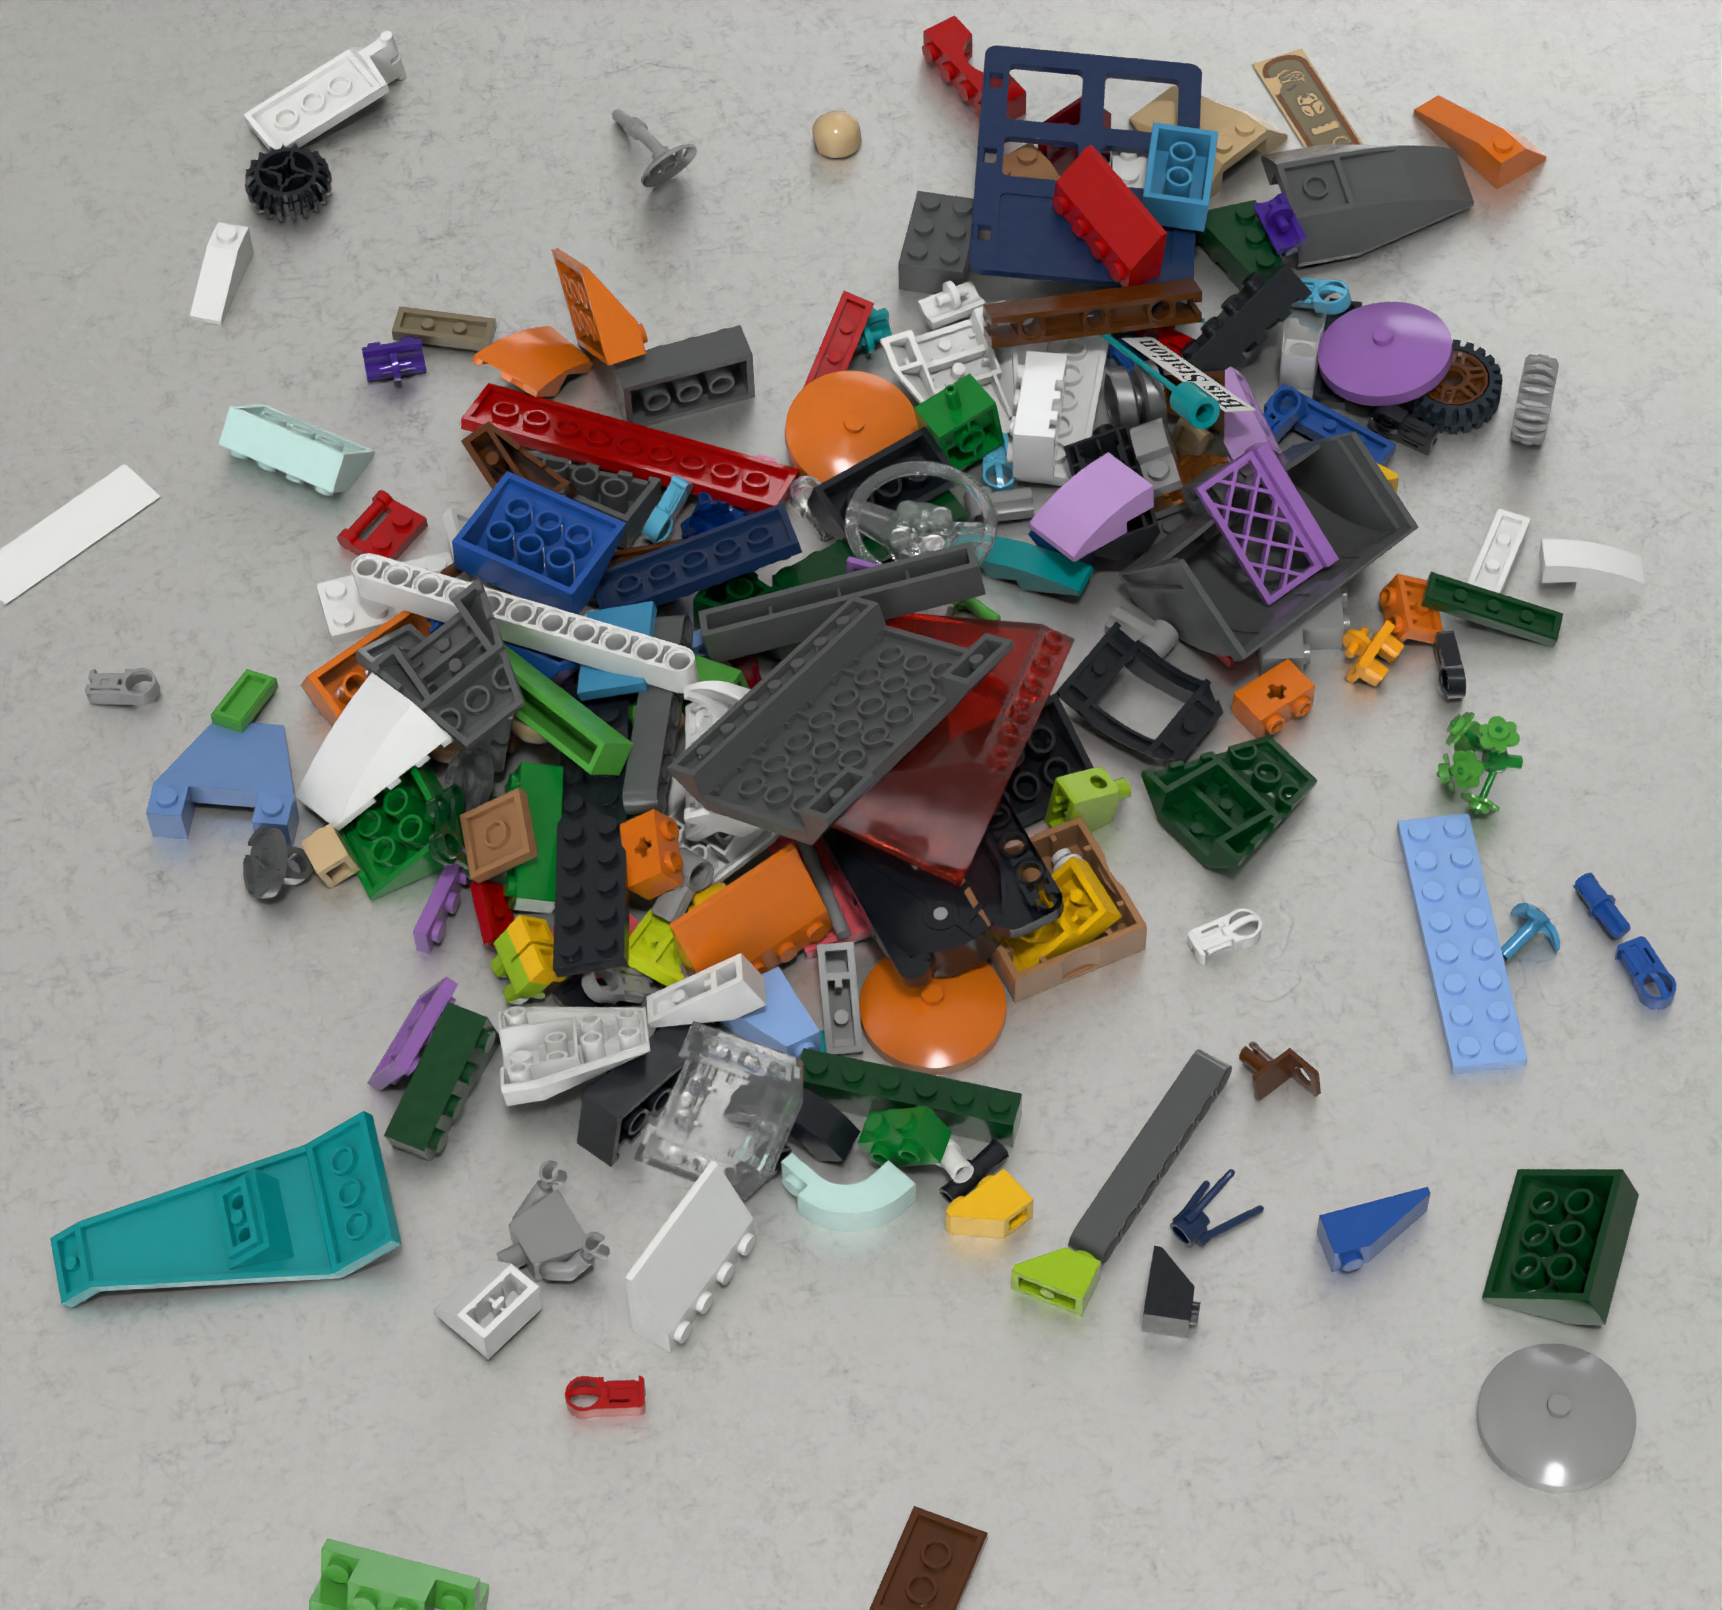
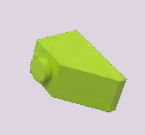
M1065 1247L1015 1264L1012 1269L1011 1289L1082 1317L1100 1280L1101 1261L1095 1259L1093 1255L1086 1251H1074Z

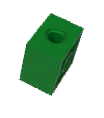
M970 373L955 383L947 385L945 389L914 407L918 429L924 426L927 428L957 473L1005 444L996 402Z

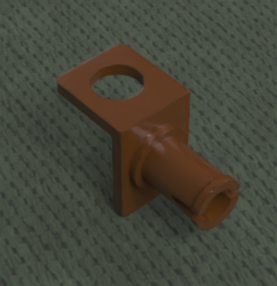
M1256 1042L1249 1043V1047L1253 1051L1247 1046H1244L1241 1050L1239 1060L1255 1072L1252 1079L1254 1097L1256 1099H1263L1291 1077L1315 1097L1321 1094L1318 1071L1291 1048L1275 1059L1260 1048ZM1300 1068L1306 1072L1310 1081L1303 1075Z

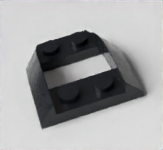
M1116 621L1056 693L1063 702L1087 722L1121 744L1150 757L1170 761H1184L1224 713L1219 700L1215 701L1209 686L1211 682L1207 678L1203 681L1183 672L1162 659L1139 640L1135 642L1119 629L1121 625ZM1124 666L1143 681L1185 703L1155 740L1124 725L1094 703Z

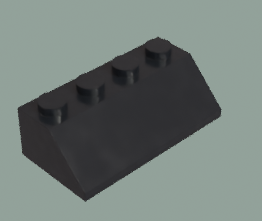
M924 426L814 487L806 505L826 533L851 546L962 484L963 480Z

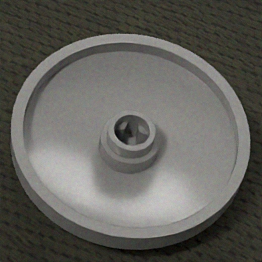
M1563 1344L1533 1345L1515 1351L1505 1357L1487 1376L1477 1405L1476 1419L1479 1436L1493 1462L1517 1482L1549 1493L1580 1492L1606 1481L1626 1460L1635 1436L1636 1412L1634 1402L1626 1384L1618 1373L1594 1354Z

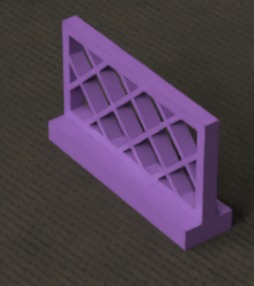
M1268 442L1254 443L1245 450L1244 454L1193 488L1266 606L1278 600L1323 567H1329L1339 560ZM1246 462L1250 464L1254 471L1252 486L1236 483L1238 469ZM1230 474L1229 481L1223 480V478ZM1260 482H1261L1262 486L1264 487V489H1263V488H1259V483H1260ZM1216 483L1228 485L1224 505L1213 503L1206 490ZM1235 487L1251 490L1247 510L1231 507ZM1258 492L1268 494L1272 500L1270 515L1254 512ZM1218 509H1222V510H1223L1222 516H1221L1220 512L1218 511ZM1230 511L1246 515L1242 534L1232 533L1227 524ZM1277 512L1280 513L1282 518L1277 517ZM1253 516L1268 520L1265 540L1249 536ZM1276 521L1286 523L1289 528L1288 544L1272 541ZM1235 538L1241 539L1240 545ZM1295 540L1297 541V543H1298V545H1299L1300 547L1294 546V545H1295ZM1248 541L1264 544L1260 564L1250 562L1245 555ZM1271 546L1286 549L1283 569L1267 565ZM1293 550L1303 552L1311 564L1302 572L1290 570ZM1253 567L1259 568L1258 574ZM1266 570L1282 573L1279 588L1270 594L1263 584ZM1288 575H1293V576H1295V577H1293L1292 579H1290L1289 581H1287V580H1288Z

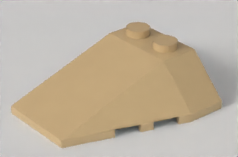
M1171 86L1131 116L1129 124L1134 131L1152 132L1153 122L1177 126L1178 87ZM1201 95L1200 129L1218 132L1210 199L1222 190L1224 171L1254 148L1263 155L1269 154L1285 142L1288 135L1265 118Z

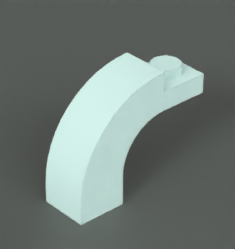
M793 1153L789 1154L781 1162L782 1183L792 1195L797 1196L798 1213L812 1223L824 1228L845 1232L874 1229L898 1218L916 1202V1183L889 1160L866 1180L850 1185H840L826 1181Z

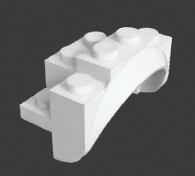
M702 681L684 687V699L693 701L685 706V750L751 689L724 681ZM685 789V839L698 842L718 831L743 838L761 829L706 810Z

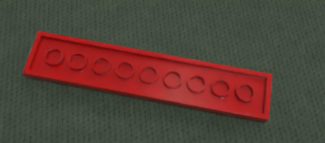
M491 383L485 386L461 418V429L474 432L489 421L521 446L570 459L573 462L599 465L600 469L616 473H619V470L632 472L633 478L648 481L649 476L660 478L661 485L668 488L674 475L681 476L694 484L690 493L695 496L713 499L730 506H738L755 512L785 503L799 481L800 470L794 467L545 398L534 397L527 393Z

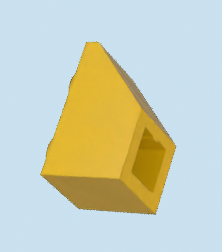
M1002 1169L994 1176L988 1175L984 1177L974 1191L965 1197H957L949 1204L945 1211L946 1230L951 1235L1005 1239L1033 1218L1034 1199L1005 1169Z

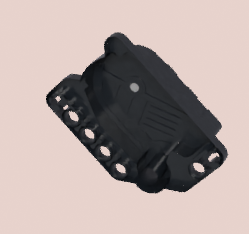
M930 750L917 756L906 754L820 838L826 855L835 871L839 872L845 889L854 905H857L872 938L874 941H877L903 984L909 987L917 988L923 986L929 981L931 976L935 978L956 976L979 963H984L996 951L1005 937H1023L1057 920L1064 912V901L1059 887L996 780L987 773L959 767L958 762L952 755L943 751ZM979 785H987L992 789L991 793L984 798H977L972 795L973 789ZM1002 812L1008 816L1006 822L999 826L991 825L988 822L989 817L993 813ZM1012 840H1019L1024 844L1023 849L1015 854L1006 852L1004 847ZM927 861L928 863L922 866L918 862ZM956 866L960 867L961 873L966 880L961 886L952 872V869ZM1028 868H1035L1041 872L1039 878L1032 882L1022 880L1020 875ZM968 887H970L978 901L974 909L964 893ZM1042 889L1047 900L1053 902L1051 908L1041 905L1038 892ZM981 909L991 923L989 927H987L983 918L978 914Z

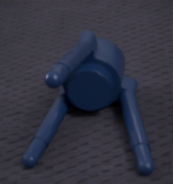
M1229 1169L1203 1197L1210 1186L1209 1181H1204L1182 1211L1172 1219L1173 1222L1170 1224L1172 1232L1186 1246L1190 1247L1197 1242L1203 1247L1210 1239L1264 1211V1207L1259 1205L1207 1230L1210 1220L1203 1210L1234 1176L1235 1171L1233 1169Z

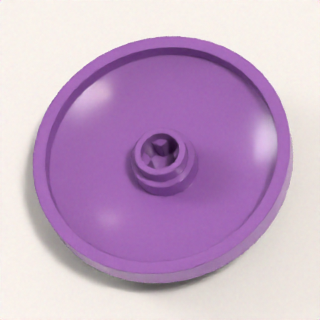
M1404 302L1372 303L1347 312L1328 327L1321 337L1318 347L1319 370L1326 385L1334 393L1346 400L1370 406L1400 404L1426 394L1443 380L1450 369L1453 359L1452 339L1446 324L1433 312L1421 306Z

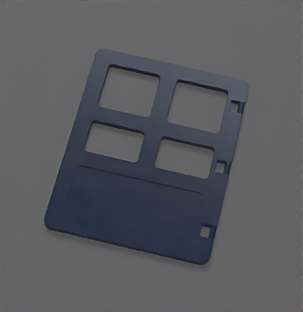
M999 45L989 47L985 52L968 263L970 270L979 275L1123 287L1119 282L1112 279L1107 267L1100 259L1098 260L1093 256L1090 247L1081 237L1075 235L1070 223L1054 209L1052 200L1057 180L1007 176L1002 172L1004 144L1006 142L1072 147L1077 149L1078 156L1090 145L1100 155L1103 151L1148 155L1152 132L1111 129L1103 125L1105 81L1113 78L1176 85L1178 87L1177 126L1200 129L1201 69L1190 63ZM1017 69L1080 76L1083 80L1080 123L1068 125L1008 118L1006 112L1009 72ZM991 78L1002 79V88L991 87ZM985 153L997 154L996 163L985 162ZM1128 187L1139 201L1142 202L1143 188ZM1162 226L1167 232L1160 276L1145 284L1194 279L1196 231ZM979 230L991 231L990 241L979 240Z

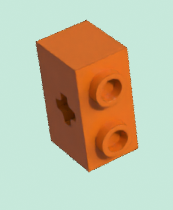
M1286 659L1233 693L1232 714L1256 739L1268 734H1276L1287 722L1295 717H1302L1310 711L1313 706L1315 685L1289 659Z
M652 809L619 825L621 844L626 850L627 881L630 891L647 900H651L684 884L682 875L683 861L680 856L678 842L679 828L674 819Z

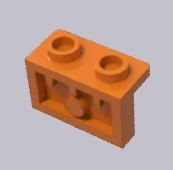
M1396 574L1380 592V604L1382 605L1384 619L1395 625L1390 634L1396 637L1402 644L1407 638L1434 644L1436 632H1442L1443 628L1439 611L1421 605L1427 580Z

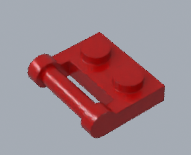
M379 490L372 497L373 503L349 529L344 528L339 533L337 540L341 546L358 556L371 553L397 560L428 526L427 518L393 500L387 492ZM382 512L388 514L365 541L359 539Z

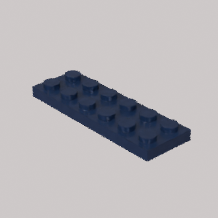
M784 503L606 568L594 593L600 610L653 601L657 608L662 604L681 597L690 596L697 591L722 584L740 575L755 572L759 568L775 562L787 560L794 555L802 553Z

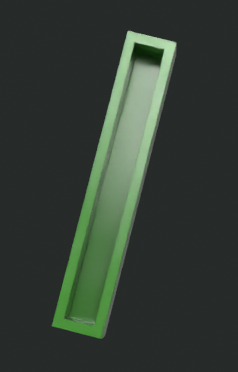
M505 645L526 704L514 715L589 774L620 775L633 743Z

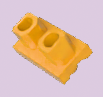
M1386 620L1380 630L1373 634L1371 639L1368 637L1370 631L1366 627H1361L1359 631L1355 629L1346 631L1342 638V642L1347 648L1344 653L1348 658H1354L1355 655H1359V657L1345 676V679L1352 684L1358 678L1374 687L1379 684L1388 672V668L1374 658L1376 654L1391 664L1405 646L1390 634L1395 627L1394 624Z

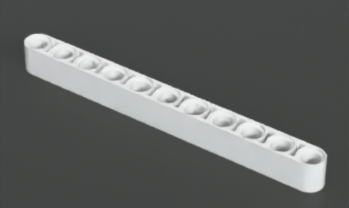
M371 553L356 557L351 564L352 574L361 597L444 623L459 612L451 599L472 584ZM484 587L504 641L606 672L644 678L649 685L676 693H684V687L700 681L695 655L691 649L685 646Z

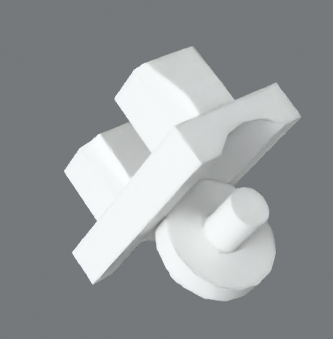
M947 281L943 283L942 292L918 300V308L932 331L949 326V323L957 320L960 322L968 320L972 315L973 309L986 304L984 299L978 295L972 281L955 286L952 281Z

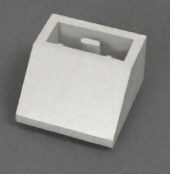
M487 1259L433 1311L436 1316L489 1360L543 1307L538 1285L513 1264Z

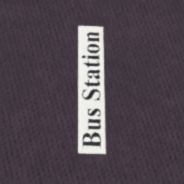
M1153 337L1121 338L1182 382L1190 381L1198 385L1218 401L1220 409L1224 412L1257 411Z

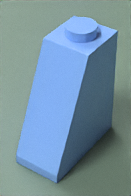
M777 967L761 974L765 982V1006L735 1020L720 1022L731 1031L789 1067L792 1060L797 1058L800 1061L803 1048L819 1051V1047H821L820 1031L780 968Z

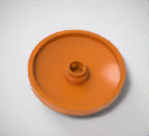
M839 371L815 379L797 394L787 414L785 444L795 468L799 469L800 474L811 484L818 486L919 429L911 402L895 385L870 373Z
M884 957L870 971L860 992L861 1028L872 1049L886 1062L897 1068L931 1075L955 1073L983 1059L1000 1039L1006 1021V995L1004 987L997 973L986 961L961 972L959 975L945 978L931 976L929 981L923 986L917 988L909 987L903 984L891 962Z

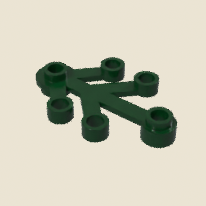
M452 784L442 791V795H437L426 802L428 814L435 819V832L429 837L428 849L431 857L436 862L444 866H450L454 863L463 867L467 878L471 880L467 856L462 851V847L465 848L460 821V815L464 813L466 796L458 784ZM493 796V797L489 798V799L487 800V802H489V801H491V800H493V799H495V798H497V797H496V796ZM450 808H451L452 832L449 831V828H448V818H447V814H449Z

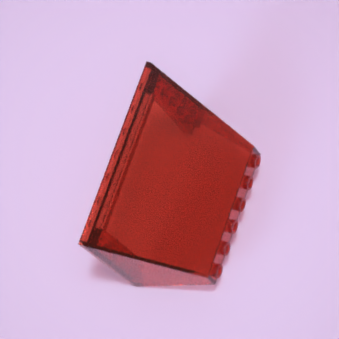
M911 613L885 620L887 626L968 649L985 633L1012 640L1015 647L959 705L943 718L936 727L887 772L832 827L960 886L1041 710L1052 692L1075 639L1044 624Z

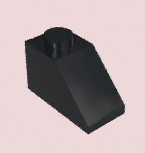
M1154 1246L1143 1312L1142 1332L1188 1338L1190 1324L1198 1325L1201 1302L1193 1301L1195 1286L1160 1246Z

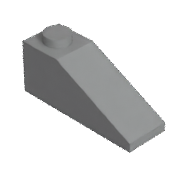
M854 942L819 944L816 946L827 1053L835 1055L862 1053L863 1043Z

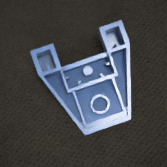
M251 722L244 732L241 733L211 723L153 783L146 810L152 836L188 840L196 804L208 803L254 807L252 819L254 831L262 826L280 829L285 836L287 846H293L299 823V813L284 725Z

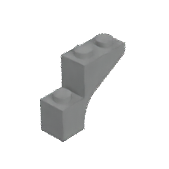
M1346 586L1339 587L1258 649L1260 676L1286 659H1289L1303 673L1304 664H1310V650L1342 649V638L1346 631L1350 629L1349 614H1343V607H1347Z

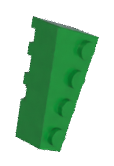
M521 762L514 773L509 774L505 785V794L517 788L527 792L538 856L507 870L503 893L505 897H508V909L551 914L555 909L557 824L562 818L563 766Z

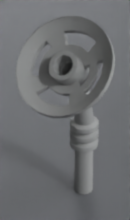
M620 109L613 111V120L624 127V131L635 140H640L653 153L651 156L653 161L641 177L643 186L653 187L669 180L681 172L696 156L697 149L693 144L680 145L669 149L668 146H663L648 131L647 125L639 118L630 117Z

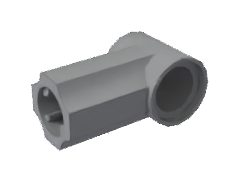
M976 486L964 493L965 508L969 513V526L975 531L990 530L999 521L1034 517L1033 495L1029 487L993 492L990 487Z
M1116 606L1105 624V633H1107L1117 621L1121 625L1119 629L1135 642L1137 640L1142 642L1162 659L1165 658L1179 640L1176 629L1168 622L1155 620L1152 623L1123 606Z
M679 848L683 861L682 875L684 884L659 895L651 909V912L671 923L684 915L695 892L708 887L714 876L713 865L687 848Z

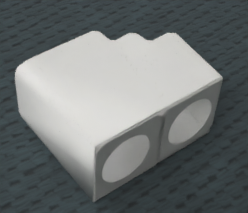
M1298 318L1286 319L1279 387L1284 383L1295 389L1312 390L1323 327L1320 329L1319 335L1310 334L1308 327L1299 325ZM1296 343H1305L1312 348L1313 353L1311 357L1290 355L1289 349Z

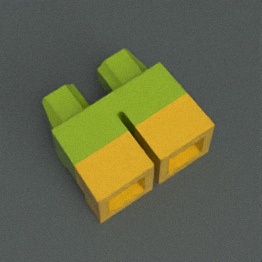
M519 914L494 942L498 954L490 962V965L498 977L509 978L510 983L504 988L502 993L506 1002L510 1004L522 1005L530 997L543 999L545 997L543 990L553 981L561 983L568 977L557 978L553 970L554 937L545 919Z

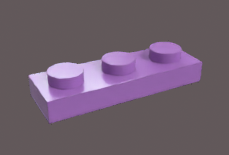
M462 847V851L466 853L465 848ZM456 863L444 867L413 930L417 951L431 954L435 943L442 941L446 931V921L450 913L454 914L458 909L461 897L460 892L464 884L469 885L471 882L465 875L463 867Z

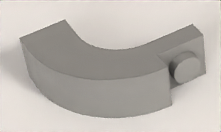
M1161 417L1130 428V436L1136 458L1140 464L1143 478L1154 486V498L1181 489L1183 484L1176 464L1180 461L1172 435L1164 418Z

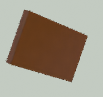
M914 1506L869 1610H958L988 1540V1533Z

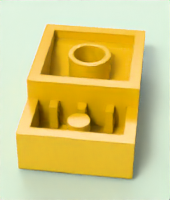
M1072 856L1052 874L1063 896L1064 912L1061 917L1023 937H1005L1002 944L1004 948L1009 946L1013 948V963L1018 972L1039 964V957L1045 956L1049 960L1088 944L1122 917L1087 861ZM1042 889L1038 892L1041 905L1051 908L1053 902L1047 900Z

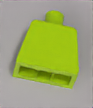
M1100 766L1055 778L1044 821L1049 828L1081 816L1092 833L1113 821L1118 801L1131 796V787L1124 777L1112 780L1107 771Z

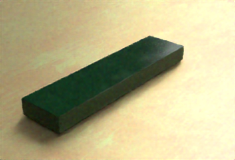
M1430 572L1427 578L1421 603L1422 606L1554 647L1558 640L1563 613L1434 572Z

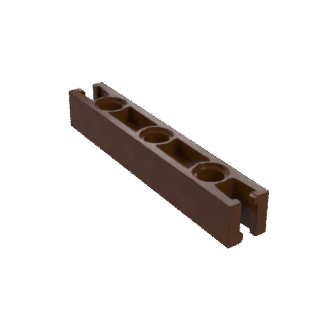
M1190 278L983 304V316L988 320L991 327L997 326V323L1010 322L1009 325L995 328L983 326L984 336L990 347L994 349L1202 322V313L1194 302H1202V290L1194 279ZM1187 300V304H1176L1178 301ZM1163 301L1159 307L1152 309L1157 302ZM1093 310H1098L1095 315L1087 317ZM1034 318L1031 323L1022 325L1027 319Z

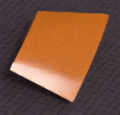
M551 326L535 327L513 333L486 346L477 352L472 359V362L478 366L489 364L501 371L500 378L518 386L534 397L557 396L567 374L589 373L594 363Z

